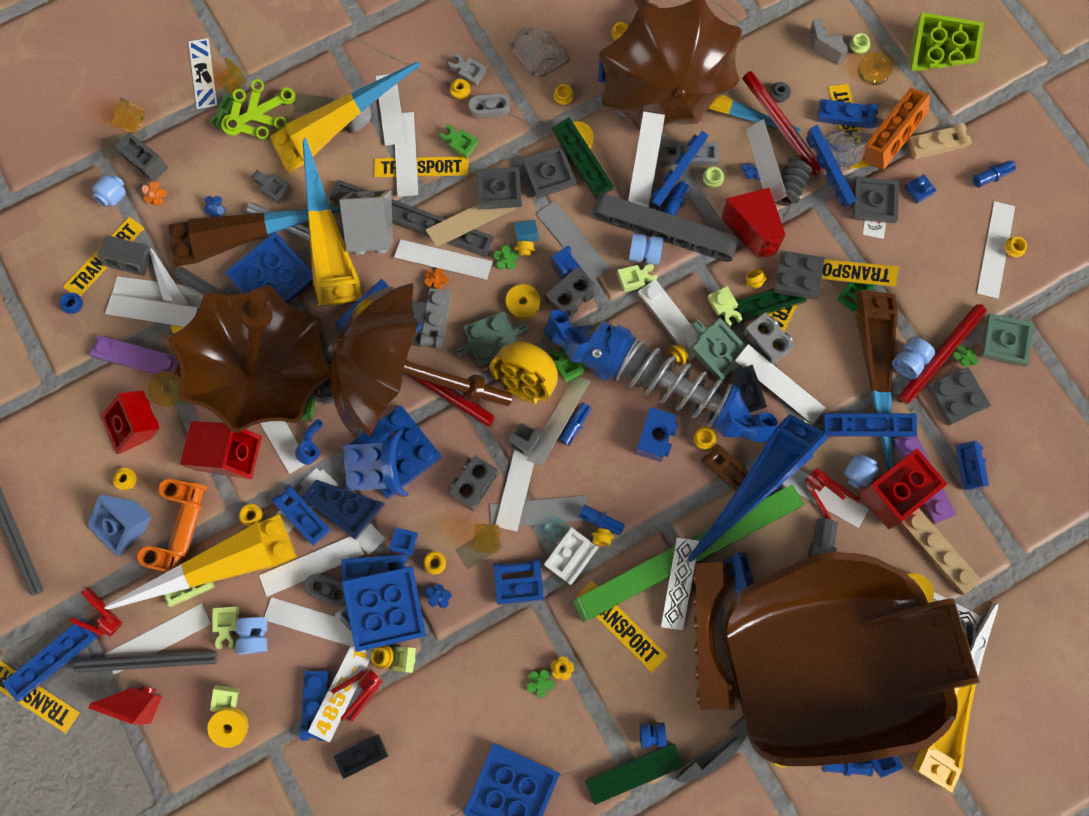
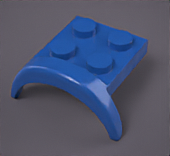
M402 429L393 431L385 442L343 445L347 491L389 488L397 496H408V492L400 484L396 468V448L398 440L403 433Z

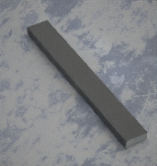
M337 180L329 198L330 201L340 204L339 200L347 193L368 190ZM392 199V222L395 225L430 237L425 229L446 220L445 218ZM474 229L447 242V244L487 258L494 242V236Z

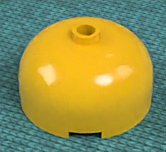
M517 341L503 346L489 366L495 380L500 379L507 386L506 391L529 403L536 404L538 400L547 402L558 382V371L553 359L544 350L528 342Z

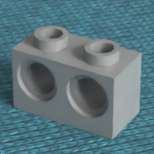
M766 312L747 326L742 334L749 344L773 365L787 356L795 347L792 337L788 333H784L780 329L777 320ZM763 327L767 330L768 333L762 334L759 332L758 328ZM772 344H779L782 350L774 349Z

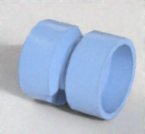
M633 233L629 261L641 263L645 260L647 264L659 265L663 238L651 236L647 239L645 235Z
M911 337L903 347V352L898 353L892 361V365L901 375L910 379H916L923 371L924 365H927L935 355V350L925 340Z
M267 618L236 619V634L239 635V638L236 640V654L268 652L267 638L264 637V633L267 632Z

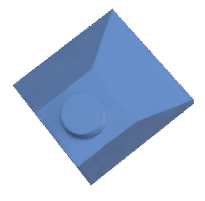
M101 495L96 501L87 527L118 557L145 532L152 516L136 501Z

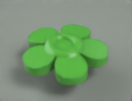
M505 245L502 247V252L496 251L494 253V259L500 260L497 262L499 269L503 270L506 264L509 270L516 267L514 261L519 258V255L516 251L511 252L510 246Z
M958 346L956 352L953 353V358L960 361V364L964 367H969V365L975 366L979 362L978 358L975 357L976 352L973 349L966 351L965 347Z
M542 670L539 677L536 671L531 672L529 679L533 682L527 685L528 691L534 693L537 690L539 698L545 697L547 694L545 688L547 690L554 688V682L547 680L550 673L547 670Z

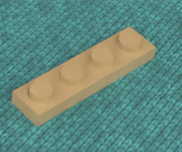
M919 508L900 523L901 527L961 595L966 594L981 581V578Z

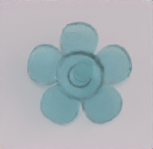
M559 517L553 519V524L546 523L544 530L550 533L547 535V540L550 543H554L556 540L560 543L565 534L571 529L568 524H563V520Z

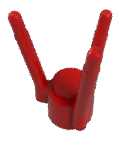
M816 468L804 480L808 483L805 488L811 493L826 519H831L815 489L820 492L826 486L842 500L846 497L841 492L856 502L860 501L859 497L828 477L819 468Z
M87 587L86 591L83 590L81 594L102 615L96 622L99 627H94L74 618H70L69 622L92 631L101 638L104 634L111 637L123 622L110 609H104L106 605L90 587Z
M371 669L366 673L361 670L356 676L331 690V693L334 694L360 680L358 686L363 692L341 716L342 721L355 709L349 718V721L353 722L371 696L383 683Z

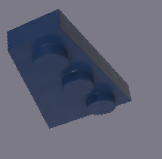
M316 480L302 496L305 501L355 540L359 538L385 506L383 502L352 493L320 480Z

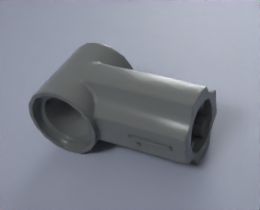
M818 518L816 520L814 539L809 548L808 558L821 553L837 552L834 545L838 522L826 518Z

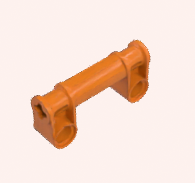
M165 479L160 483L159 494L166 500L181 504L167 550L153 546L143 547L137 555L138 562L142 566L166 573L183 563L184 558H187L202 508L201 500L204 491H207V486L175 479ZM173 485L176 486L175 494L168 496L167 490ZM155 552V560L148 564L146 560L148 554Z

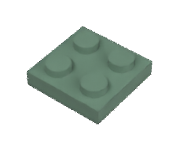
M990 313L986 318L981 357L1023 367L1029 364L1034 323Z

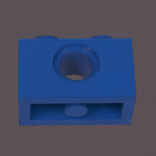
M650 407L635 454L662 462L664 456L668 457L672 444L668 443L670 435L675 436L678 423L674 422L676 415ZM659 431L663 434L664 438L656 440L653 438L652 433Z

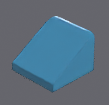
M535 220L514 223L517 241L532 242L539 240Z

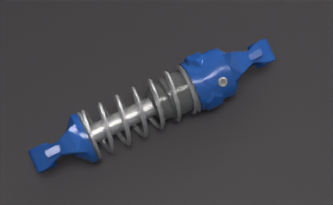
M553 310L550 313L544 329L545 335L552 342L562 347L572 362H578L593 370L596 376L604 380L612 379L619 381L622 379L628 382L629 388L633 386L643 387L645 396L659 385L663 387L659 397L660 404L664 403L673 392L678 395L675 402L676 411L682 409L688 400L693 402L690 412L691 419L696 418L703 408L708 409L707 427H712V430L718 431L723 437L741 436L756 442H767L778 425L777 418L771 413L762 412L751 415L741 397L738 386L729 384L723 395L720 396L719 393L723 384L722 379L717 380L711 390L704 388L707 378L706 371L702 372L695 382L688 380L692 367L691 363L686 364L679 374L674 373L675 356H671L666 361L664 357L660 356V348L652 350L646 347L644 340L639 341L636 336L632 335L631 330L621 325L614 326L601 320L592 325L573 327L569 316L564 311Z

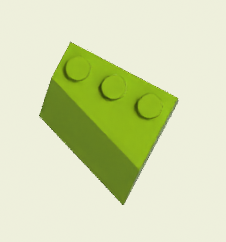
M921 12L914 24L908 59L910 72L977 63L984 22Z

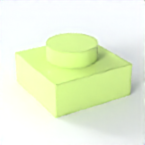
M394 647L391 671L413 673L416 648Z
M215 685L210 711L216 712L224 707L236 708L239 688Z

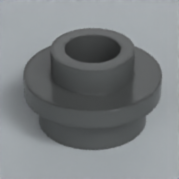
M776 82L771 86L770 96L775 102L782 103L790 97L791 89L786 83Z

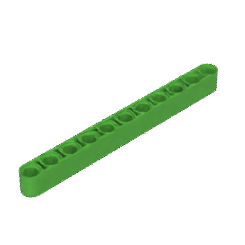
M793 484L760 502L696 558L695 563L805 505ZM710 528L690 539L700 542ZM675 546L573 600L572 602L583 623L669 578Z

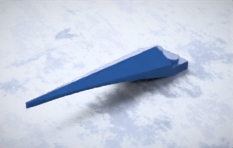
M789 414L775 428L733 497L688 556L689 562L695 560L813 457V453L827 440L826 433Z

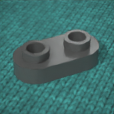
M312 574L306 579L304 588L309 596L338 607L346 603L341 582L321 574ZM320 582L322 587L320 590L316 591L314 589V586L316 583ZM337 591L343 592L342 598H336Z

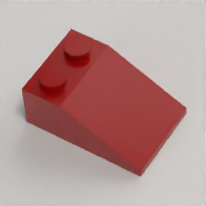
M916 448L874 480L873 483L860 491L859 494L889 530L902 523L943 489L947 482L920 450Z

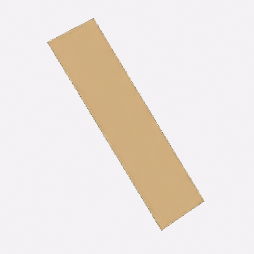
M479 204L425 230L436 247H439L517 208L479 210Z

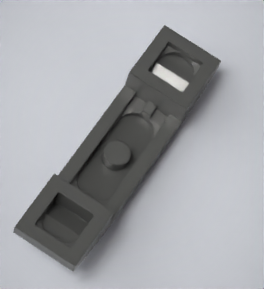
M742 716L729 728L735 737L701 768L696 762L692 761L675 778L680 783L697 780L724 765L737 752L748 735L745 718Z

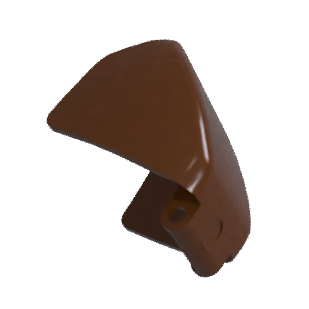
M826 552L799 561L743 589L727 613L725 639L750 743L762 758L781 766L857 763L919 752L932 746L944 736L956 719L958 701L954 689L980 683L954 598L928 603L926 595L915 580L898 568L868 555Z

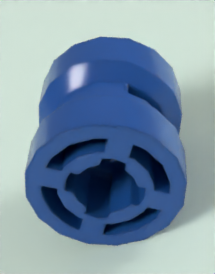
M656 722L655 725L640 723L641 748H649L651 745L666 747L664 722Z

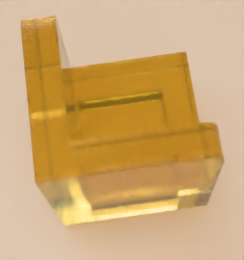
M226 57L224 61L228 68L216 80L228 93L233 95V92L236 89H240L247 81L241 69Z
M120 98L112 113L111 123L130 133L137 132L144 120L145 110Z
M476 524L474 537L475 552L498 554L499 525Z

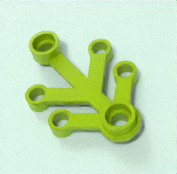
M255 79L251 83L252 93L248 110L240 116L241 103L245 101L246 94L242 89H236L233 92L234 101L231 114L226 115L221 123L222 129L227 135L236 136L242 132L255 136L259 140H266L269 135L268 129L264 126L254 128L245 124L251 120L273 126L277 130L286 127L287 121L284 117L274 118L264 115V113L281 104L284 106L292 105L295 101V92L288 87L282 88L278 96L258 106L260 93L264 90V83L259 79ZM254 84H260L262 88L257 90L254 88ZM288 92L291 98L286 99L283 94ZM241 93L243 98L237 99L235 95ZM281 120L284 122V126L279 127L276 122ZM233 121L236 123L237 126L235 128L229 127L228 123ZM260 130H264L266 132V136L262 137L258 134V132Z

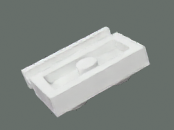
M571 527L544 566L571 586L599 547L595 546Z

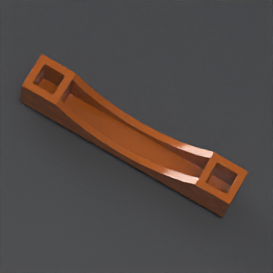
M724 562L695 563L692 578L694 584H696L693 604L697 608L694 628L697 631L698 641L695 642V653L698 655V665L696 666L695 673L697 680H699L696 700L698 705H700V710H735L734 684L726 676L719 663L713 637L717 610L723 597L730 589L729 565Z

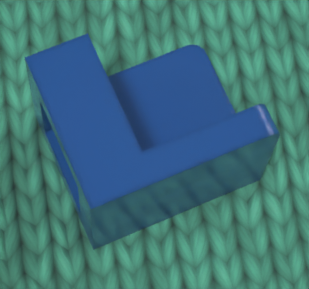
M569 245L551 256V267L561 280L577 266L581 269L580 265L571 255V247Z

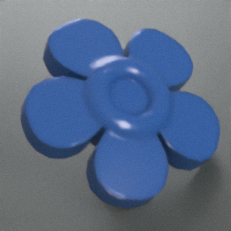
M751 163L740 166V169L745 172L746 178H754L760 181L757 167Z
M220 196L206 197L205 203L207 206H204L205 214H210V217H220V215L225 214V207L221 205L222 198Z
M435 584L433 588H427L425 595L430 597L428 604L432 607L438 604L439 607L446 608L449 605L448 600L452 597L450 591H443L444 587L441 584Z

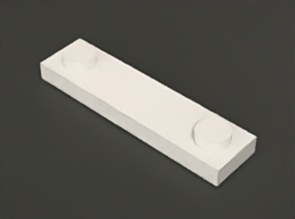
M655 279L640 289L638 295L677 345H682L687 350L688 360L691 361L696 356L689 348L697 341L699 334Z

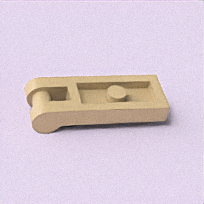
M960 123L951 128L910 137L907 143L915 160L965 148L971 145L972 141L970 136L966 134L967 128L965 123ZM953 136H958L959 140L954 141Z

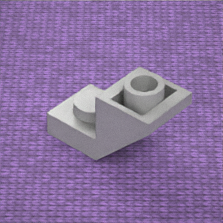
M813 20L809 30L812 49L836 65H840L844 56L847 55V44L843 42L842 35L827 36L826 27H823L822 20Z

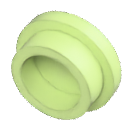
M858 33L851 38L849 47L856 54H864L870 48V39L866 34Z
M711 167L703 174V182L710 188H717L724 181V174L717 167Z

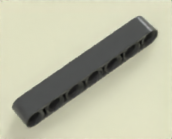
M608 194L598 195L591 213L592 217L598 221L647 237H661L663 242L725 262L733 260L739 239L732 234Z

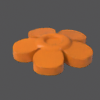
M157 181L150 182V185H144L142 192L148 194L144 196L146 203H154L156 206H160L163 204L162 198L166 196V190L164 188L159 189L160 185Z
M437 268L435 273L432 270L425 272L426 279L424 284L427 287L434 285V289H442L443 284L449 282V277L444 275L443 269Z

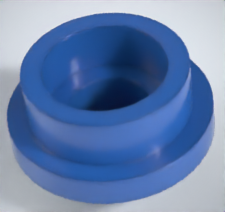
M66 293L60 299V307L67 314H75L83 306L82 298L76 293Z

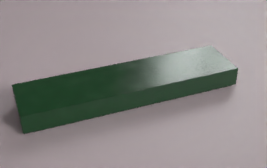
M570 117L552 127V132L595 199L597 200L599 194H607L613 190L612 182Z
M774 289L736 300L738 306L734 311L741 314V323L759 318L765 312L771 314L803 304L807 299L774 293ZM722 314L719 317L724 321L725 317ZM729 318L732 323L731 326L740 324L737 323L735 318Z
M672 743L587 779L585 782L593 803L596 805L683 768L684 764L675 743Z

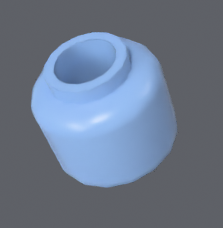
M104 175L93 185L92 197L104 207H114L126 194L123 187L124 182L115 175L113 177Z
M860 454L859 457L853 456L844 471V475L849 479L847 483L857 489H860L861 486H869L879 473V468L876 466L877 462L863 454Z

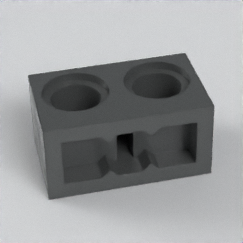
M130 132L114 146L128 163L151 181H156L168 169L157 153Z
M577 266L545 294V302L553 310L564 311L569 317H572L579 310V306L583 302L588 303L594 297L596 284ZM577 285H582L585 287V289L582 291H578L574 287ZM560 299H567L569 303L562 305L558 301Z
M474 455L472 460L468 459L462 467L464 472L460 478L456 477L449 487L451 497L472 511H475L499 474L497 468ZM476 468H483L485 473L482 477L473 476V471ZM471 487L472 493L469 496L464 497L460 495L462 488Z

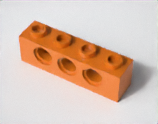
M910 87L865 144L866 164L882 170L887 167L929 113L930 94Z

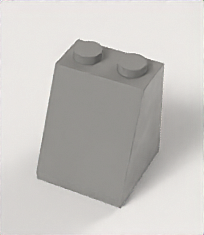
M391 190L347 193L339 200L346 252H353L355 255L365 254L366 251L372 250L375 253L388 252L393 246Z

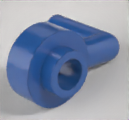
M316 419L303 432V442L295 449L296 458L305 465L314 463L320 455L318 447L312 442V436L323 426V422L320 419Z

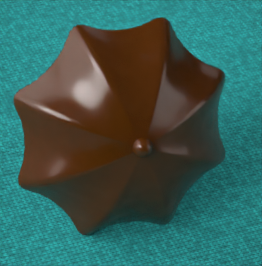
M635 0L638 10L632 23L621 37L599 53V59L604 67L606 76L605 91L601 100L602 106L622 112L636 124L639 130L641 129L643 111L665 115L663 126L675 123L698 124L707 109L720 96L732 90L739 82L735 54L742 35V29L720 20L710 10L705 0H691L685 4L669 8H659L657 5L650 3L649 0Z
M413 283L399 286L395 289L392 286L384 288L365 298L354 309L337 339L332 342L331 347L334 351L331 358L332 395L338 415L350 433L355 429L361 428L368 436H371L381 414L387 405L398 395L403 373L463 392L464 399L471 403H477L482 398L509 406L512 401V393L485 385L484 377L476 374L465 379L406 361L418 327L412 307Z
M269 285L243 294L224 295L213 292L206 293L194 318L183 329L171 335L168 340L180 366V399L210 410L226 424L229 430L235 433L263 422H299L302 419L305 405L310 396L332 376L331 366L322 351L320 340L322 322L320 317L294 308L283 300L275 289Z

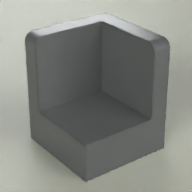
M521 423L515 434L512 433L507 440L508 447L528 457L541 434V429L536 427L534 430Z

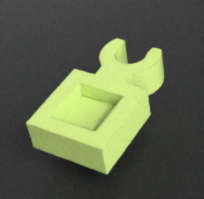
M649 264L643 270H640L638 265L617 270L616 274L623 293L643 288L645 282L651 283L655 279L657 280V275L651 276L648 274V272L653 271L654 265Z
M728 286L708 295L707 299L717 317L723 314L725 317L724 323L729 328L732 325L729 318L733 317L737 323H741V314L734 311L738 303Z
M239 607L213 608L212 632L219 633L215 642L217 649H222V643L225 639L229 641V648H235L236 640L232 636V632L236 631Z

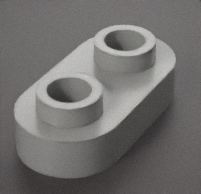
M505 94L477 95L469 101V111L476 118L505 116L511 108L510 99Z

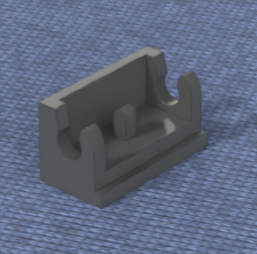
M106 235L97 253L103 266L145 276V271L151 260V256L147 255L149 252L148 245Z

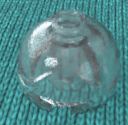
M845 130L831 132L825 136V140L840 169H849L858 164L865 156L867 137L864 134L852 131V135L845 134Z

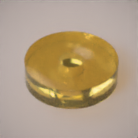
M871 52L863 56L857 68L860 79L866 84L873 86L885 83L893 70L891 60L879 52Z
M162 371L155 374L148 384V393L151 400L162 407L179 404L182 401L179 397L181 376L173 371ZM166 385L170 387L169 393L165 392L164 388Z

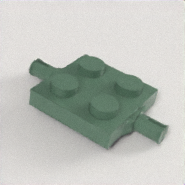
M504 311L463 326L467 336V345L455 350L458 358L471 353L476 359L478 367L482 368L490 365L495 355L503 346L516 342L517 335L528 332L526 323L513 327L509 323Z
M721 318L716 319L708 328L699 319H696L691 324L700 335L689 350L717 380H723L729 372L742 367L735 360L745 349L746 345Z

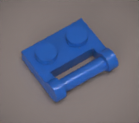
M540 558L529 562L494 563L497 605L544 600ZM534 570L535 577L502 580L503 573Z

